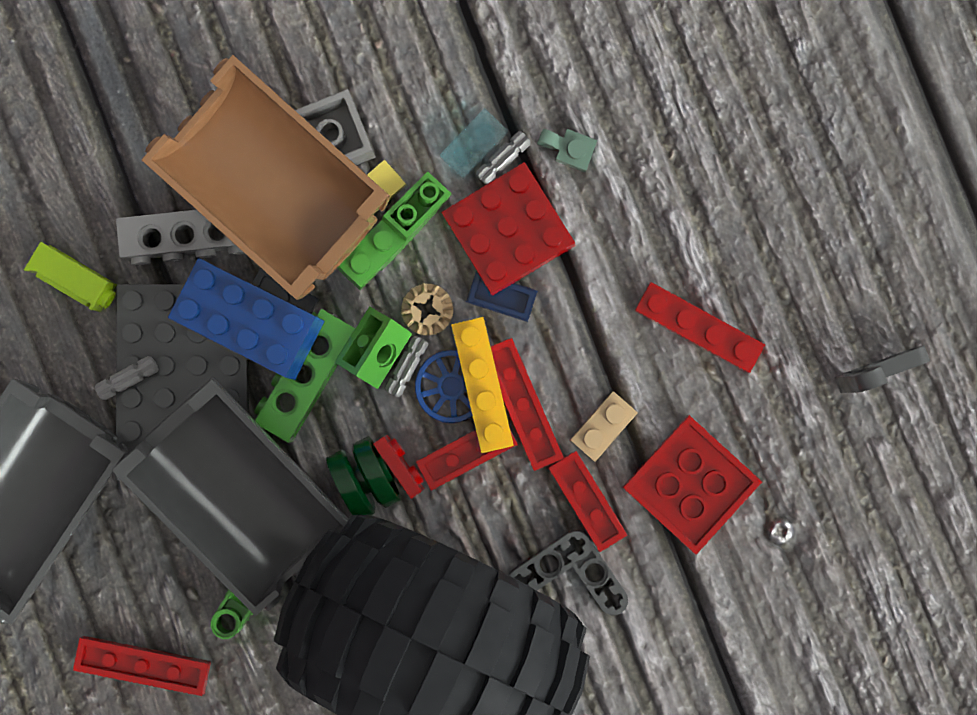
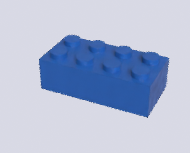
M200 258L197 259L168 316L169 319L292 380L296 379L325 322Z

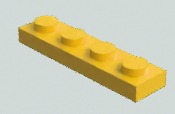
M484 317L451 324L481 453L514 446Z

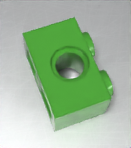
M369 306L334 363L378 389L413 333Z

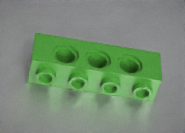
M323 309L318 314L313 312L312 315L325 321L317 338L325 337L328 340L329 348L325 354L317 355L312 346L303 365L309 366L312 370L310 381L303 384L298 381L297 377L295 380L276 373L271 382V385L275 388L269 398L263 397L254 412V414L258 415L255 422L260 427L287 443L293 442L336 370L338 364L334 362L356 329ZM286 393H290L295 398V406L289 412L284 411L280 406V399Z

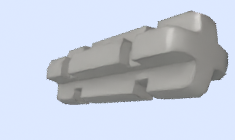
M518 131L510 138V143L506 142L488 159L489 163L487 165L483 164L476 171V176L482 183L487 185L496 178L497 173L500 174L518 157L519 152L522 153L530 146L531 141L523 132Z
M418 336L412 337L408 345V352H404L393 372V379L390 378L385 387V390L395 397L402 395L406 388L404 384L411 379L421 360L419 359L420 355H424L428 347V342Z
M147 356L137 361L138 365L132 364L110 376V380L104 379L94 386L97 395L101 400H107L115 396L116 391L122 392L144 380V376L149 377L157 373L159 369L156 361L152 357Z

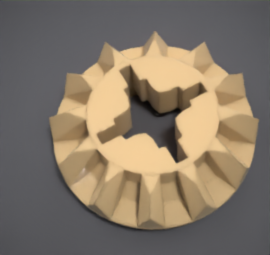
M423 283L411 288L403 298L401 314L405 324L415 333L427 336L435 335L449 325L453 316V303L444 289L438 285ZM431 296H433L432 307L441 314L440 316L429 314L421 323L422 311L417 306H414V304H426Z

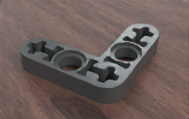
M925 345L853 369L834 378L840 393H858L888 383L886 377L925 364L930 359Z
M580 530L566 532L515 567L508 575L516 579L515 576L517 574L526 577L532 573L528 566L533 563L536 572L543 579L537 582L534 576L527 583L531 588L539 590L573 567L606 614H621L628 605V596L589 537ZM571 537H575L576 540L583 538L585 541L581 545L583 551L577 553L575 550L570 551L566 554L570 561L564 564L561 554L554 548L561 545L564 551L571 545L569 541ZM547 554L554 555L558 559L557 569L550 573L544 572L539 566L541 558ZM592 563L600 564L603 567L604 574L598 581H590L585 576L586 567ZM609 578L613 581V583L607 584L614 595L621 594L618 598L619 605L615 608L612 604L607 606L604 604L608 599L602 588L598 593L594 591L595 588L603 586Z

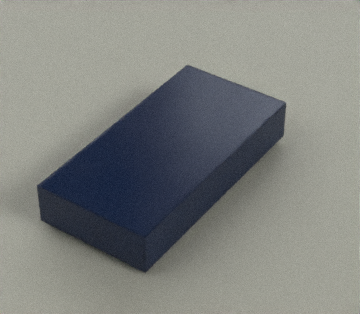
M476 271L466 303L528 322L538 291L513 283L492 296Z

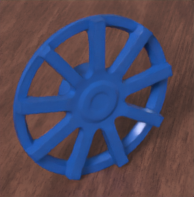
M457 350L441 351L429 357L420 367L415 380V393L421 408L430 417L445 423H458L473 416L472 411H469L457 417V399H460L471 409L469 399L464 395V392L467 391L464 377L458 374L460 360ZM456 356L451 373L447 371L441 357ZM435 360L442 372V377L440 378L425 372L426 368ZM425 377L436 382L438 386L421 392V379ZM440 394V399L431 410L424 402L423 397ZM446 400L450 401L451 417L436 414Z

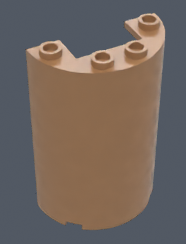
M232 55L229 59H223L213 71L214 77L210 82L218 88L215 91H209L200 102L201 108L193 117L190 115L181 122L178 127L179 133L175 138L163 134L162 137L154 138L146 147L145 152L147 154L143 157L142 161L298 300L315 289L316 286L312 283L316 279L325 280L352 253L378 219L373 214L378 209L383 211L386 208L390 195L240 60Z

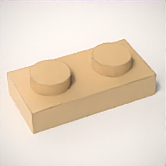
M612 391L570 441L596 462L638 412Z

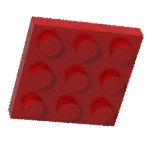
M525 162L441 212L492 296L576 246L572 236Z
M687 415L622 488L697 555L759 487L762 481L690 415Z

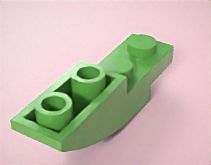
M427 172L383 215L382 220L364 237L337 269L361 290L406 247L452 193Z

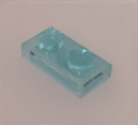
M484 108L440 154V158L464 179L507 135L508 130Z

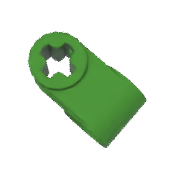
M229 589L211 619L212 632L221 639L234 637L243 629L251 615H253ZM223 614H230L234 617L236 621L234 630H227L222 626L221 617Z

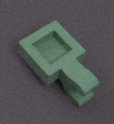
M543 129L537 145L558 152L555 159L556 162L586 172L597 140L569 129L566 130L564 137Z

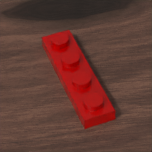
M652 282L648 284L634 310L636 313L746 373L751 372L765 347L764 343Z
M510 338L491 346L503 401L533 470L536 471L563 459V454L513 339Z
M82 636L79 638L73 671L203 696L206 690L211 661Z

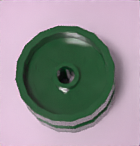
M370 436L353 444L352 451L355 461L343 449L326 457L335 485L352 515L375 514L376 507L372 495L384 508L401 501L393 473L373 445L374 442Z

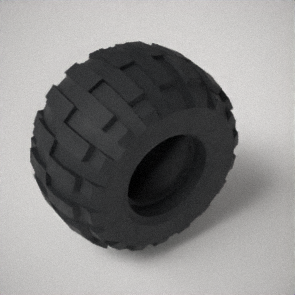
M352 515L339 533L328 530L306 557L282 605L274 636V642L283 646L276 666V670L283 680L303 696L337 715H572L584 689L590 656L581 651L586 627L575 613L562 604L453 548L410 529L371 515Z

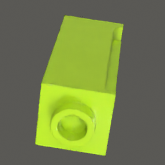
M43 242L39 243L24 268V271L35 273L37 278L93 311L101 312L103 308H108L116 296V292H114L117 286L116 283L52 245L48 246Z

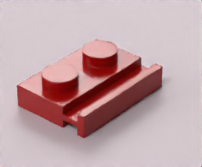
M386 435L373 444L410 499L424 490L421 484L424 482L423 477L414 465L409 467L402 457L406 453L396 438L391 440Z

